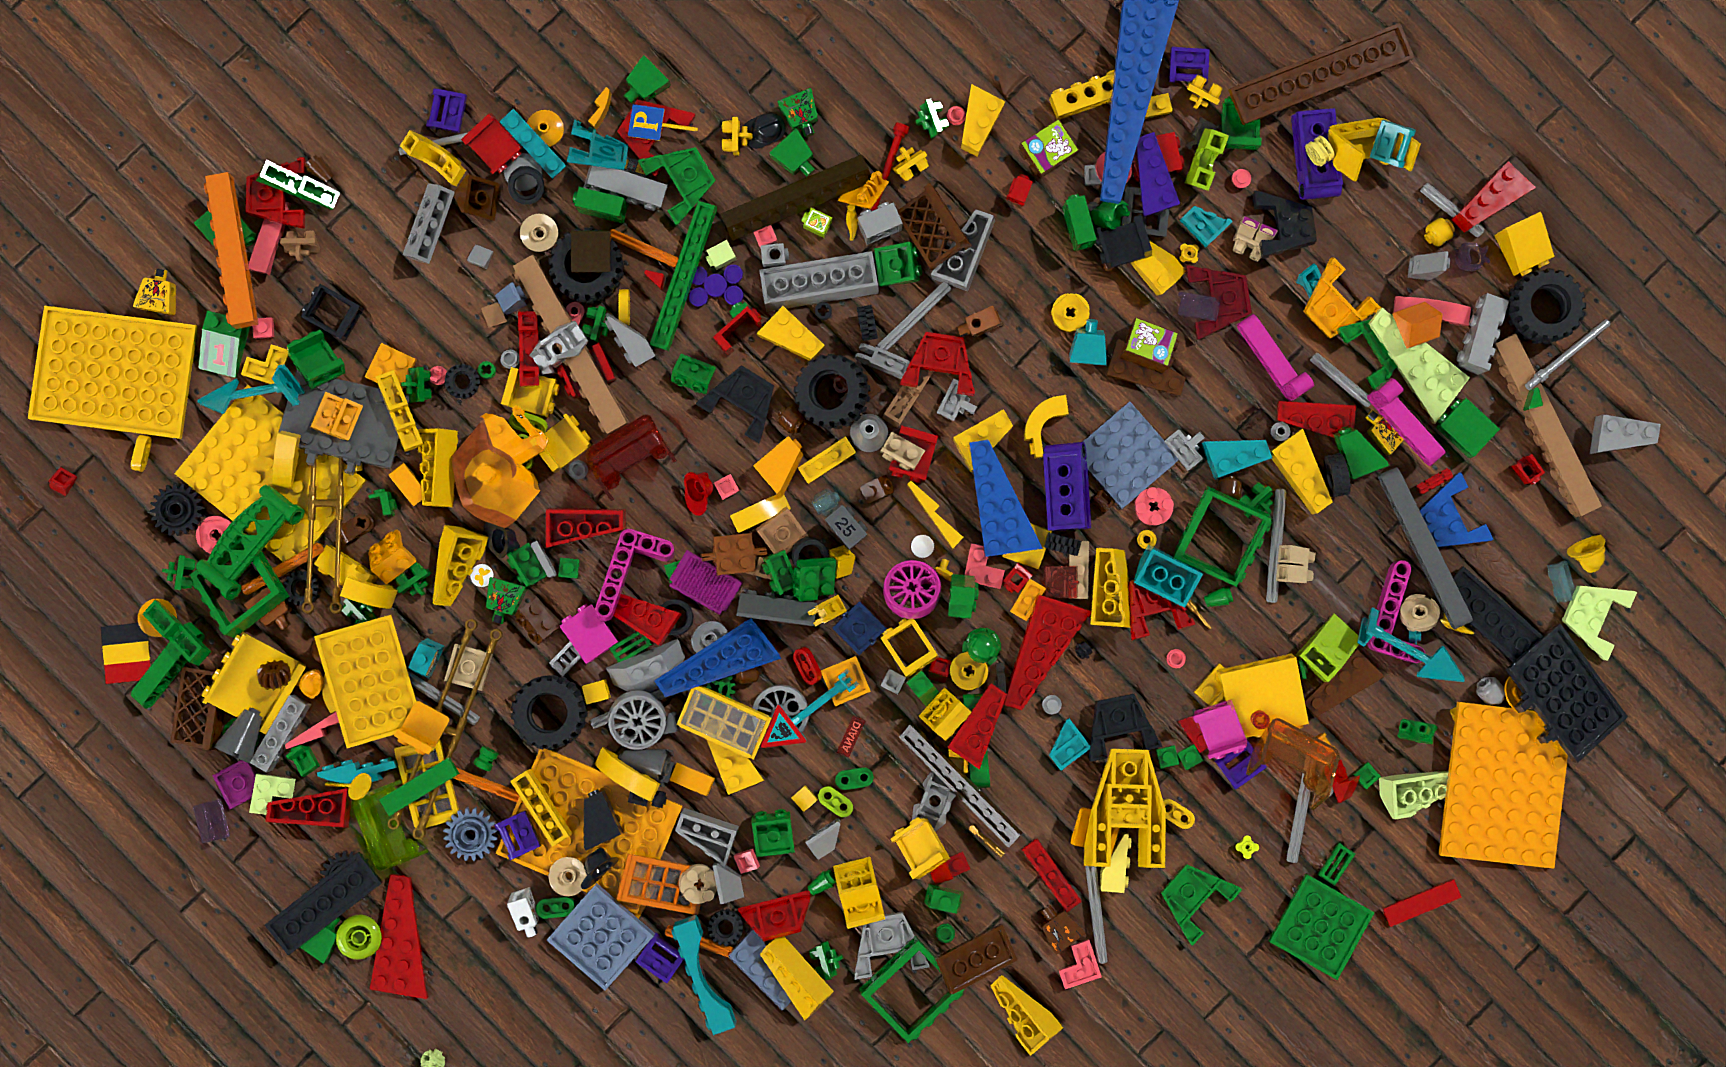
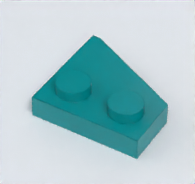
M1193 206L1179 220L1205 247L1233 222L1231 219L1220 218L1216 216L1217 214L1206 212L1196 206Z
M1070 718L1066 719L1049 753V756L1060 771L1090 749V745Z

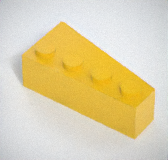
M1303 429L1298 430L1270 450L1271 459L1312 515L1319 513L1333 503Z
M1096 548L1091 625L1131 628L1129 577L1125 550Z
M785 936L775 938L760 953V956L804 1020H807L834 992Z

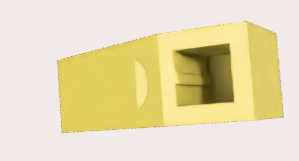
M1122 832L1114 845L1111 867H1101L1099 889L1101 891L1124 893L1125 888H1128L1129 879L1126 876V869L1130 867V857H1127V850L1131 849V838H1128L1129 834L1126 832Z

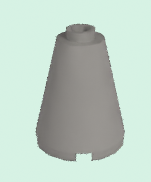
M873 414L860 416L861 418L858 421H854L850 429V437L853 444L864 452L879 450L888 438L886 423L880 417ZM872 428L873 431L868 433L865 429Z

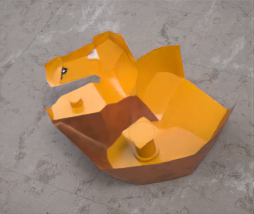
M518 405L512 409L513 415L529 433V438L521 439L504 418L485 413L480 416L483 420L452 456L456 488L462 506L475 517L503 528L516 521L540 492L538 481L534 474L523 464L544 452L549 441L543 431L535 428L524 416L525 411ZM535 437L537 444L532 446L529 441Z

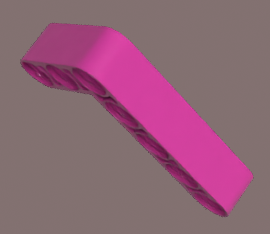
M1251 314L1237 324L1239 332L1288 401L1298 398L1315 386L1313 380L1306 372L1297 375L1255 314Z
M1393 378L1381 383L1367 395V399L1422 461L1428 466H1432L1445 454V450L1398 399L1397 396L1404 391L1402 386Z
M632 529L622 531L595 607L599 620L606 622L612 619L634 554L638 553L661 561H670L675 553L674 546L670 541ZM627 536H632L634 541L626 543L624 539ZM645 542L653 544L649 549L643 548L642 545ZM664 547H668L671 550L670 553L666 555L662 554L660 551ZM626 554L628 558L625 561H620L618 556ZM618 571L622 573V576L619 579H614L612 574ZM613 589L616 591V594L613 597H608L605 595L606 592ZM607 607L610 611L607 615H601L599 613L600 609Z
M1403 560L1395 561L1390 565L1377 605L1379 614L1376 625L1380 626V621L1384 619L1387 622V626L1383 630L1391 635L1411 573L1410 564ZM1399 564L1404 568L1401 575L1396 570ZM1393 582H1395L1398 585V590L1396 593L1392 592L1391 585ZM1387 601H1390L1393 605L1390 611L1385 608ZM1374 636L1367 643L1368 648L1372 651L1411 663L1422 662L1418 659H1412L1411 655L1400 649L1395 654L1392 650L1393 645L1380 639V647H1375ZM1405 642L1411 645L1412 647L1420 650L1421 652L1425 653V650L1422 647Z

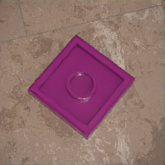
M240 760L212 775L229 809H233L252 799L256 771L251 763Z

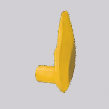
M849 204L846 222L850 233V241H853L857 231L858 218L855 205Z
M942 559L940 566L935 567L939 575L951 582V575L953 573L946 570L949 561Z
M1444 613L1443 619L1440 620L1441 623L1447 628L1454 630ZM1465 626L1454 630L1466 634L1475 633Z

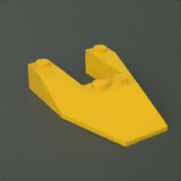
M1110 750L1091 809L1084 844V866L1111 867V827L1138 828V867L1165 868L1166 808L1149 750Z

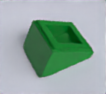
M1538 387L1529 390L1523 411L1543 406Z

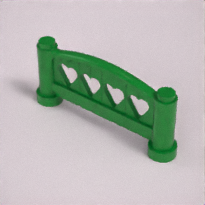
M263 485L259 490L261 497L241 512L227 527L212 550L209 559L200 560L196 564L197 572L219 589L221 595L227 600H233L239 595L241 585L236 580L286 521L292 525L297 524L304 517L305 511L302 507L291 503L270 485ZM263 507L268 508L270 520L256 519L257 514L261 513ZM255 522L257 535H244L243 532L249 527V524ZM242 537L245 549L231 550V545L236 543V539ZM225 552L230 553L232 565L218 564L219 559L223 558Z

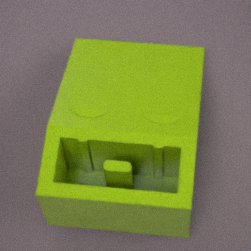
M1333 613L1295 656L1302 660L1323 682H1329L1359 645L1357 643L1359 636Z

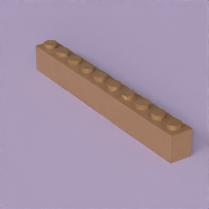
M531 255L513 265L515 269L513 274L517 281H521L525 288L522 290L525 296L533 301L534 305H532V308L537 316L540 315L543 322L541 324L546 332L552 333L556 327L572 322L571 317L536 256ZM555 343L554 347L556 349L559 348L562 352V346L559 343ZM585 345L578 356L566 358V361L563 363L565 366L568 365L570 367V376L573 381L579 383L581 387L579 392L582 397L588 399L590 403L588 407L592 415H597L600 421L598 426L601 431L612 434L629 424L630 422L587 346Z
M1517 334L1493 344L1492 347L1496 349L1493 359L1497 360L1500 366L1499 371L1506 378L1508 389L1511 394H1514L1517 400L1516 405L1525 416V424L1534 434V442L1537 446H1540L1543 452V460L1551 468L1552 478L1557 480L1560 486V494L1568 502L1567 508L1569 512L1575 517H1579L1601 507L1602 505L1541 383H1538L1533 388H1539L1543 406L1523 411L1529 392L1525 384L1534 377L1536 372Z

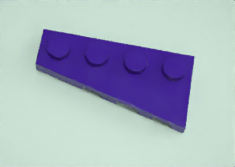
M1152 132L1139 137L1136 155L1144 218L1178 206L1180 202L1155 133Z

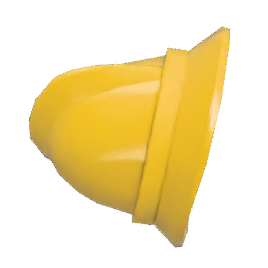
M1602 535L1583 539L1567 549V555L1579 561L1585 571L1589 573L1596 572L1605 561V539Z

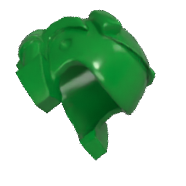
M987 627L977 628L968 633L966 641L963 642L962 652H968L973 661L992 665L998 658L997 655L1001 650V641L995 631Z

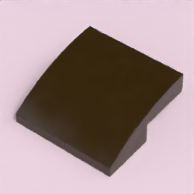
M571 231V272H611V231Z

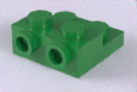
M905 242L874 249L880 287L920 281L919 276H922V268L917 263L920 251L915 246V243Z
M829 557L797 560V568H794L796 585H793V594L799 602L818 600V596L834 594L836 559Z
M778 809L771 814L759 811L752 816L756 857L795 853L790 811L786 812L785 809Z

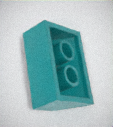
M1148 545L1139 561L1134 583L1185 608L1203 573L1199 569Z

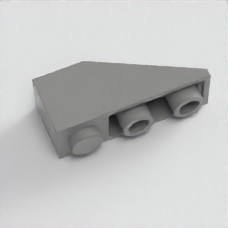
M1448 252L1413 256L1409 260L1407 278L1432 280L1444 273L1450 265Z
M609 313L605 314L607 318L605 323L610 331L614 330L617 336L614 339L618 346H623L626 350L624 356L629 364L633 363L636 367L655 356L644 335Z

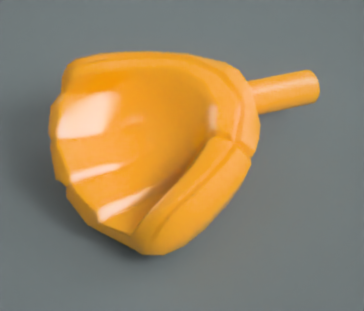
M313 669L305 672L295 686H299V689L305 696L314 699L322 690L324 679L319 670Z

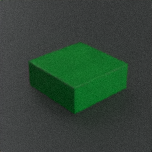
M1365 762L1352 774L1353 776L1360 775L1358 782L1364 789H1368L1381 777L1369 762Z

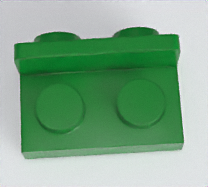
M680 354L672 371L671 381L678 386H685L697 393L707 394L716 367Z
M530 543L507 554L509 557L507 562L512 569L517 570L519 574L517 578L522 586L531 587L547 577Z

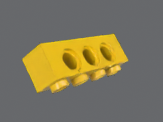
M1115 70L1107 72L1106 76L1103 77L1094 76L1088 80L1089 82L1083 84L1081 82L1074 83L1069 89L1064 90L1060 88L1053 91L1049 100L1056 120L1111 102L1112 90L1106 91L1102 85L1109 84L1113 89ZM1091 90L1094 96L1087 97L1084 91ZM1073 96L1076 102L1069 103L1066 98Z
M531 769L526 770L510 781L552 847L572 835L571 830Z

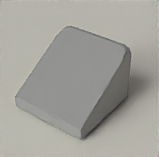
M475 244L467 261L487 269L494 251Z

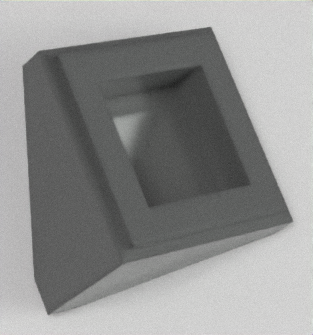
M676 711L668 714L664 734L673 733L681 729L680 726L676 725L679 720Z

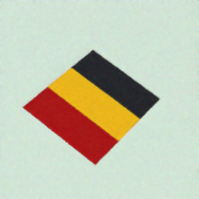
M138 623L101 627L106 684L139 681L150 668L148 635L141 630Z

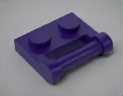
M1171 47L1168 82H1192L1197 74L1176 73V68L1201 69L1202 73L1199 75L1207 79L1205 82L1207 85L1210 49Z
M434 88L430 118L427 120L426 127L460 133L467 95ZM445 97L441 122H438L437 117L441 98Z
M1249 742L1247 747L1244 748L1248 751L1249 755L1230 769L1226 767V764L1244 751L1236 754L1230 752L1225 757L1214 761L1235 790L1267 768Z
M526 810L494 825L496 830H499L508 850L509 860L542 846ZM510 825L520 850L516 851L505 826Z
M655 932V935L635 962L665 983H668L684 958L680 957L678 949L660 938V935ZM657 944L676 957V961L673 963L652 948L653 945Z

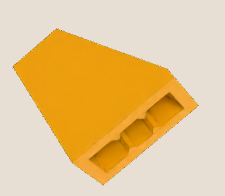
M789 436L753 465L780 498L784 495L804 455L800 450L802 448L801 444L796 439L792 441Z

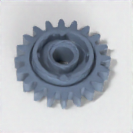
M466 807L465 813L459 809L458 816L452 814L451 818L453 821L448 820L446 822L450 827L444 828V832L448 833V835L443 838L444 840H450L446 847H453L450 853L452 854L457 851V858L464 855L465 861H467L469 856L475 861L477 855L482 859L484 857L483 851L489 854V847L494 848L495 843L491 840H497L498 836L493 835V833L498 831L496 828H492L495 821H488L491 814L484 817V809L477 813V807L472 812H470L469 807ZM473 830L476 837L469 838L466 835V831Z

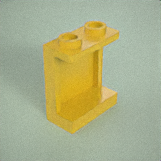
M511 367L501 404L511 408L518 405L525 412L549 417V414L553 413L555 406L553 399L554 395H558L560 385L558 380L554 378L551 379L539 375V386L520 387L519 369Z
M918 817L910 822V826L897 830L894 833L895 836L891 838L892 842L897 843L912 869L909 872L912 879L922 878L950 859L928 818L920 819Z

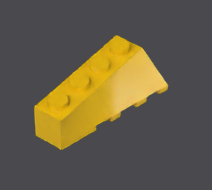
M440 428L417 429L423 442V446L418 447V452L422 453V463L419 464L420 471L424 475V479L421 480L422 505L453 507L455 477L452 456L457 450L458 431Z

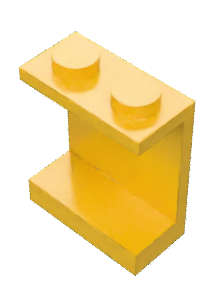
M568 414L563 415L564 418L545 432L549 441L546 450L539 455L554 473L558 472L592 446L589 442L591 440L590 436L585 430L581 432L577 427L580 423L573 415L571 417ZM535 437L529 441L532 446L537 444Z

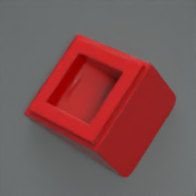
M645 270L644 274L662 291L665 276L662 273Z
M60 467L49 479V487L66 496L75 483L77 476Z
M939 657L931 662L927 678L945 683L952 661Z

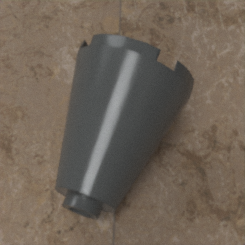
M251 707L249 710L244 709L216 742L214 748L250 763L263 718L259 716L261 712Z
M669 749L625 750L620 754L619 760L639 773L648 775L660 783L659 787L664 788V782L668 783L672 775L674 762H671V757H674V752Z

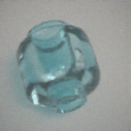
M825 488L813 496L814 501H812V504L818 515L822 514L826 517L839 508L838 502L841 499L836 491L832 492L829 488Z

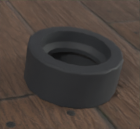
M522 166L516 168L510 174L508 191L516 202L530 205L542 197L544 193V179L537 169L530 166ZM528 174L536 179L538 188L533 195L522 196L516 191L515 181L519 176Z
M805 537L798 540L791 550V559L796 568L799 553L807 545L818 547L821 552V558H829L827 547L815 537Z
M672 599L664 602L661 607L668 609L672 606H679L686 613L684 625L677 629L672 628L669 635L677 636L687 632L692 626L694 618L691 607L682 600Z

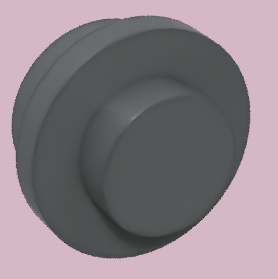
M581 460L573 461L569 466V474L574 479H582L588 473V466Z

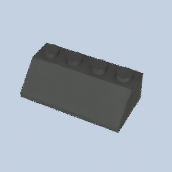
M745 590V593L740 594L736 616L815 626L816 614L809 616L808 611L814 609L818 603H814V600L799 602L795 600V596L784 595L783 598H776V594L766 592L764 596L757 595V591Z

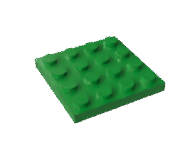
M1305 873L1268 941L1338 980L1375 912Z

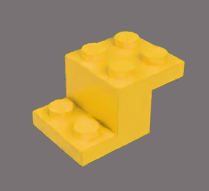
M944 687L922 711L919 717L946 741L954 734L959 725L968 718L971 711Z
M871 857L833 866L847 928L885 920Z

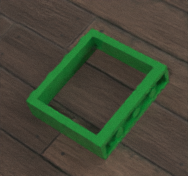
M1207 486L1173 552V558L1237 587L1238 583L1245 579L1247 566H1251L1255 559L1253 554L1256 548L1260 549L1264 541L1262 537L1265 531L1269 532L1272 524L1271 516ZM1213 497L1261 518L1233 575L1185 553Z
M242 537L236 539V543L231 545V550L245 549ZM262 550L252 562L271 593L232 623L229 622L207 585L206 578L197 572V569L190 574L193 580L192 585L202 595V602L211 610L210 615L218 622V628L223 635L235 638L236 635H240L289 597ZM225 552L223 558L219 559L218 564L224 565L231 560L230 553Z
M916 936L859 988L861 995L907 1043L911 1040H916L920 1036L921 1031L925 1027L931 1026L935 1018L940 1013L946 1012L949 1004L954 1000H958L965 990L962 989L955 994H950L948 991L907 1031L881 1006L872 994L918 951L940 972L935 960L936 956Z

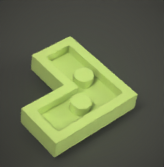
M256 773L249 813L266 815L267 804L272 802V796L292 798L296 779Z

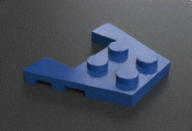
M1461 472L1454 475L1436 495L1419 509L1437 547L1494 540L1486 524L1468 532L1455 507L1451 496L1469 488Z

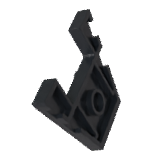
M1254 191L1252 194L1254 209L1274 210L1276 229L1278 230V240L1260 241L1261 259L1268 258L1273 254H1282L1290 249L1296 250L1316 243L1317 237L1312 207L1264 192Z
M741 365L718 386L709 391L707 395L698 400L696 405L711 414L720 398L726 399L754 417L744 435L760 444L774 385Z
M1135 694L1095 701L1089 751L1090 762L1108 758L1104 738L1140 731L1144 750L1162 747L1161 741L1158 740L1155 730L1148 722L1146 714Z

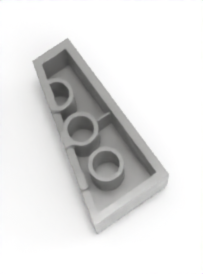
M590 165L583 188L623 197L627 203L633 205L641 204L644 205V208L655 211V209H659L662 205L667 185L619 169Z
M979 210L974 211L962 228L972 246L967 250L962 248L938 265L931 273L932 279L948 283L965 291L969 290L995 223L993 215ZM954 241L951 244L949 250L956 246V243Z
M1489 293L1478 298L1475 308H1477L1476 313L1472 315L1469 322L1471 328L1463 339L1464 348L1459 352L1456 359L1458 361V368L1477 375L1490 370L1491 364L1488 361L1494 356L1496 350L1492 346L1499 339L1500 329L1497 328L1504 321L1509 303L1508 300Z

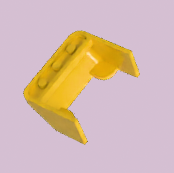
M1373 118L1329 127L1327 136L1335 154L1332 161L1337 171L1342 172L1352 181H1357L1363 159L1371 158L1370 154L1381 121L1387 119ZM1399 133L1392 154L1393 158H1397L1404 137L1402 133ZM1411 138L1404 158V168L1408 171H1412L1421 145L1414 138Z

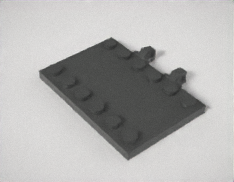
M297 370L295 379L305 390V393L298 396L299 405L292 406L289 401L287 402L279 432L286 431L301 435L299 449H304V453L308 454L307 465L315 466V460L318 459V455L323 456L325 454L343 458V461H347V469L344 472L350 475H354L356 465L360 466L361 463L392 469L400 439L380 389L336 378L310 389ZM325 392L363 405L349 441L310 428ZM405 395L409 407V395Z

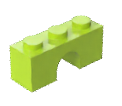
M1204 129L1185 180L1186 184L1209 191L1216 173L1213 172L1214 161L1219 154H1223L1229 135L1213 129Z

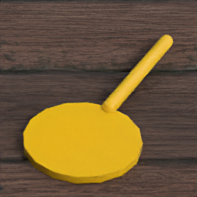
M361 773L352 780L351 784L326 782L325 786L349 787V797L353 800H360L368 793L372 780L369 774Z

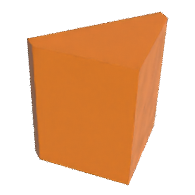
M1422 302L1392 313L1407 349L1440 337L1443 314L1428 303Z

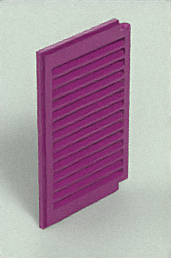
M686 550L669 579L672 581L669 585L670 587L719 615L722 610L726 612L743 583L730 574L717 576L716 566L707 561L702 562L699 556Z

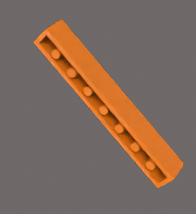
M229 172L205 176L204 190L209 196L207 207L208 211L212 214V220H210L211 229L215 231L216 238H213V243L219 257H216V261L222 273L219 278L221 286L225 290L223 301L228 308V313H226L227 322L235 329L259 325L234 177Z

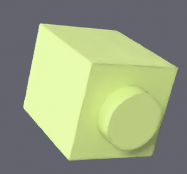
M727 240L706 250L708 253L706 259L710 267L714 266L716 270L737 260Z

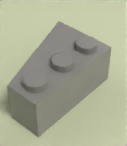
M1604 414L1596 416L1590 454L1658 443L1661 424Z
M684 808L675 831L693 845L702 849L709 857H713L725 868L739 826Z

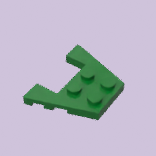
M696 147L638 160L646 176L665 167L683 197L684 201L667 210L676 226L680 224L716 182Z
M1371 319L1338 327L1336 330L1344 343H1349L1363 334L1381 363V368L1366 377L1373 390L1389 379L1397 365L1390 358L1385 346L1379 341L1368 324Z
M1185 864L1160 893L1188 942L1193 946L1204 932L1189 920L1215 889L1230 902L1243 889Z

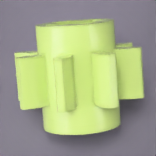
M437 1049L426 1051L421 1057V1066L444 1067L445 1057L442 1056L443 1052Z

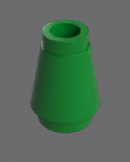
M1222 587L1204 596L1207 607L1224 606L1234 602L1230 587Z
M829 869L823 870L807 886L808 890L814 896L834 887L836 883L835 875Z

